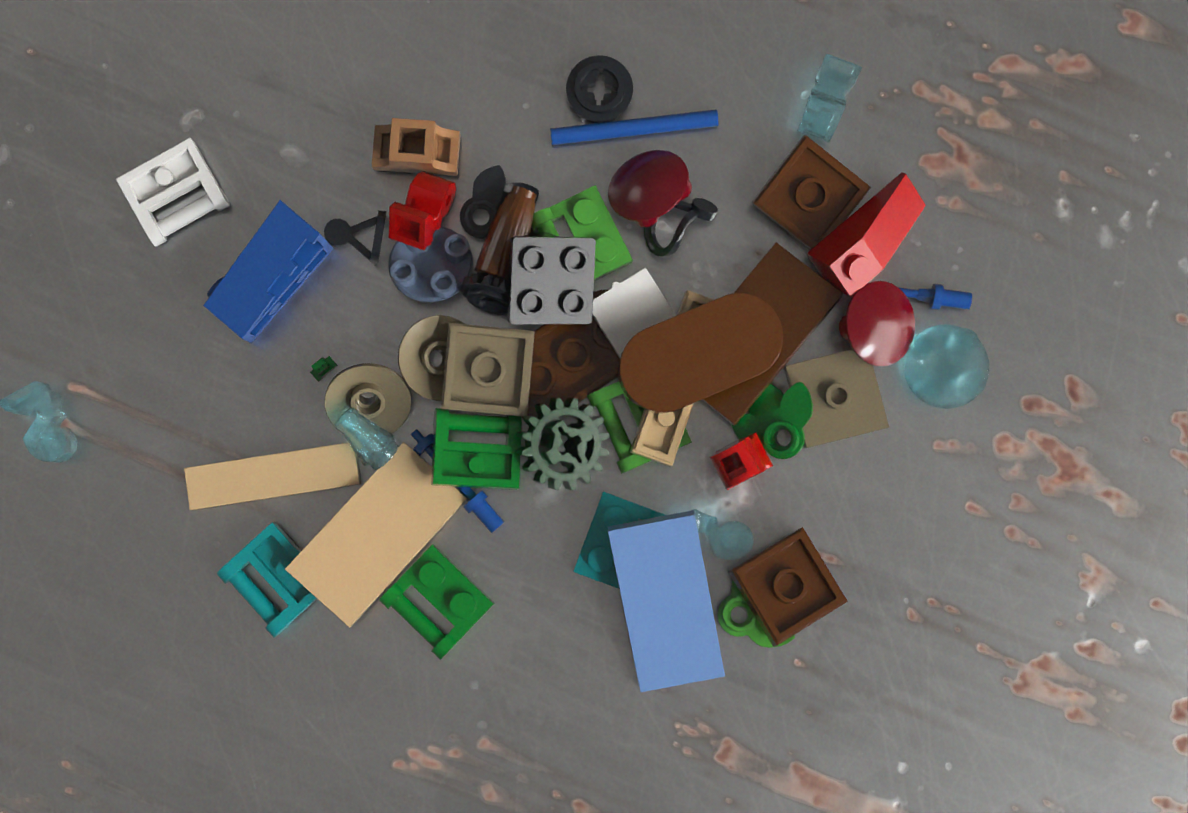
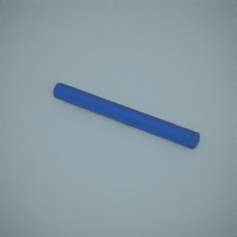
M715 109L550 128L552 145L715 127L719 125L718 112Z

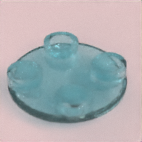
M937 325L922 331L913 339L908 352L904 356L903 369L909 388L921 401L933 407L951 409L971 402L984 390L989 375V359L984 346L974 331L954 325Z

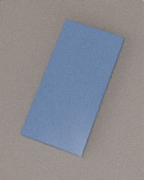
M694 510L608 526V534L640 692L725 677Z

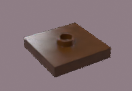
M803 135L751 203L811 250L849 217L871 187L807 135Z
M803 527L728 571L773 647L781 644L848 602Z

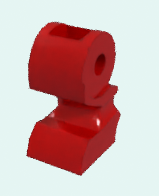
M424 171L418 173L410 183L405 205L394 202L389 206V238L424 251L428 245L432 244L434 232L440 229L443 217L451 209L456 193L455 182Z
M756 432L721 448L710 456L727 490L773 466Z

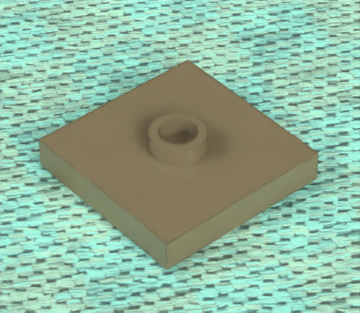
M449 323L441 409L527 416L535 331Z
M853 349L784 366L789 388L795 383L803 382L812 398L813 414L808 423L803 427L805 448L889 428L874 367L859 358Z

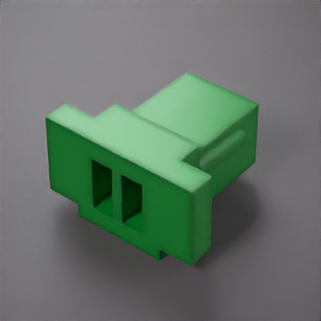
M330 356L327 358L322 357L311 366L313 370L310 373L319 382L338 365Z

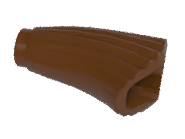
M519 186L512 187L511 192L505 197L491 223L474 269L475 272L484 276L491 274L495 278H505V281L509 282L510 239L513 236H530L535 210L534 201L536 194Z

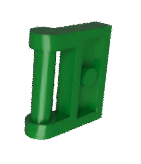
M435 408L431 485L507 490L519 489L520 455L516 454V449L521 447V439L516 434L522 430V416L506 415V417L455 414L449 413V409ZM449 430L505 434L506 444L448 441Z
M434 544L379 599L387 609L392 607L434 648L431 652L440 660L494 604ZM411 586L420 592L454 625V628L447 635L404 595Z

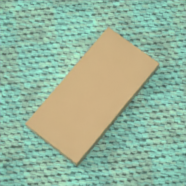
M403 442L294 558L285 570L351 628L463 505L467 498L453 486L431 485L432 467Z

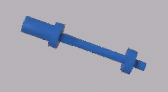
M933 284L931 289L918 290L898 287L907 297L929 303L930 309L939 310L941 306L969 310L972 303V293L947 290L941 284Z
M416 429L411 433V436L418 442L413 450L419 456L426 451L433 458L432 445L434 435L430 433L424 437ZM457 487L460 493L467 498L468 503L463 508L468 513L473 511L491 533L504 523L501 517L485 500L488 496L483 490L476 494L470 487Z

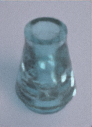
M353 407L348 409L335 423V426L341 431L364 466L370 465L374 470L383 467L399 448L393 441V434L358 413Z

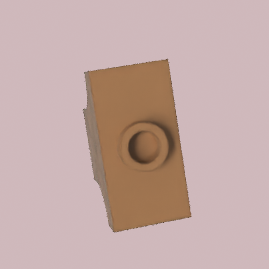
M392 118L389 125H375L372 168L377 171L420 173L424 171L429 174L458 176L460 131L439 127L435 121Z

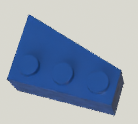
M279 200L226 275L217 280L207 293L209 298L203 306L239 337L252 343L334 248L318 231L284 202Z

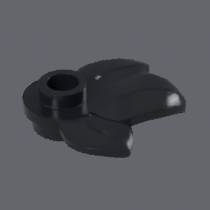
M501 166L490 167L476 177L473 183L472 198L464 203L460 211L461 225L469 235L476 238H486L499 207L507 194L511 192L513 186L523 187L536 194L535 203L539 190L525 183L513 182L506 184V177ZM479 208L485 209L489 214V220L484 225H478L473 221V213Z

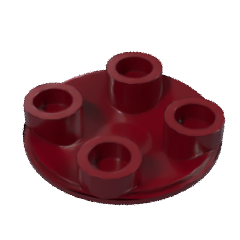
M664 150L647 151L632 157L616 171L611 179L608 189V199L611 207L619 216L635 221L640 227L654 225L660 216L669 212L681 200L690 195L692 184L689 180L687 166L678 155Z
M886 281L868 282L851 298L846 315L839 322V331L844 339L849 340L852 349L863 361L877 367L889 366L902 359L913 342L915 333L913 308L904 292L894 284Z

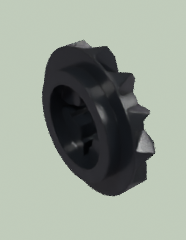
M603 55L591 56L580 61L571 70L566 83V94L569 105L580 118H585L595 123L608 120L614 121L628 109L633 95V82L626 67L618 60ZM599 74H603L602 81H604L605 88L612 89L611 93L604 94L601 105H597L594 93L587 91L588 87H595Z
M479 273L464 277L460 291L470 304L488 313L507 316L509 282L505 281V278L499 279L491 274L484 276Z

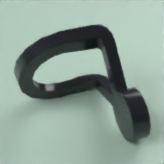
M694 198L692 203L680 201L674 208L688 213L679 223L673 239L667 247L663 248L657 241L655 234L657 222L650 227H644V237L650 252L656 256H670L675 253L681 244L686 227L696 218L705 221L714 220L718 212L716 205L703 198Z
M378 210L377 216L351 227L345 220H330L324 228V237L330 245L335 247H341L349 242L371 263L377 265L387 211ZM376 225L371 252L353 234Z

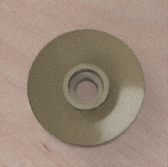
M436 315L417 321L407 330L399 345L398 366L403 380L412 391L429 400L442 401L449 323L465 324L450 316ZM434 350L442 355V362L437 367L433 366L430 362V354Z
M362 363L342 370L331 380L325 393V411L333 426L343 434L361 440L380 439L394 433L404 424L411 409L410 391L403 378L392 369L379 364ZM365 392H371L375 394L371 398H365L361 396V394Z

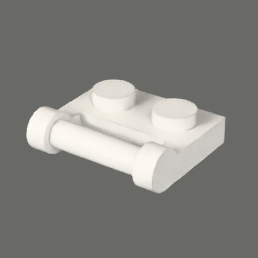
M191 138L116 178L145 233L155 247L168 241L166 236L215 209L220 212L230 206L226 195L218 185L197 145ZM200 185L204 187L206 195L160 221H156L152 214L153 211Z

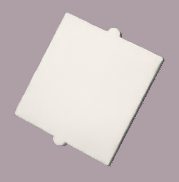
M646 267L621 283L613 282L610 290L593 300L592 316L620 359L624 347L634 335L648 327L676 316Z

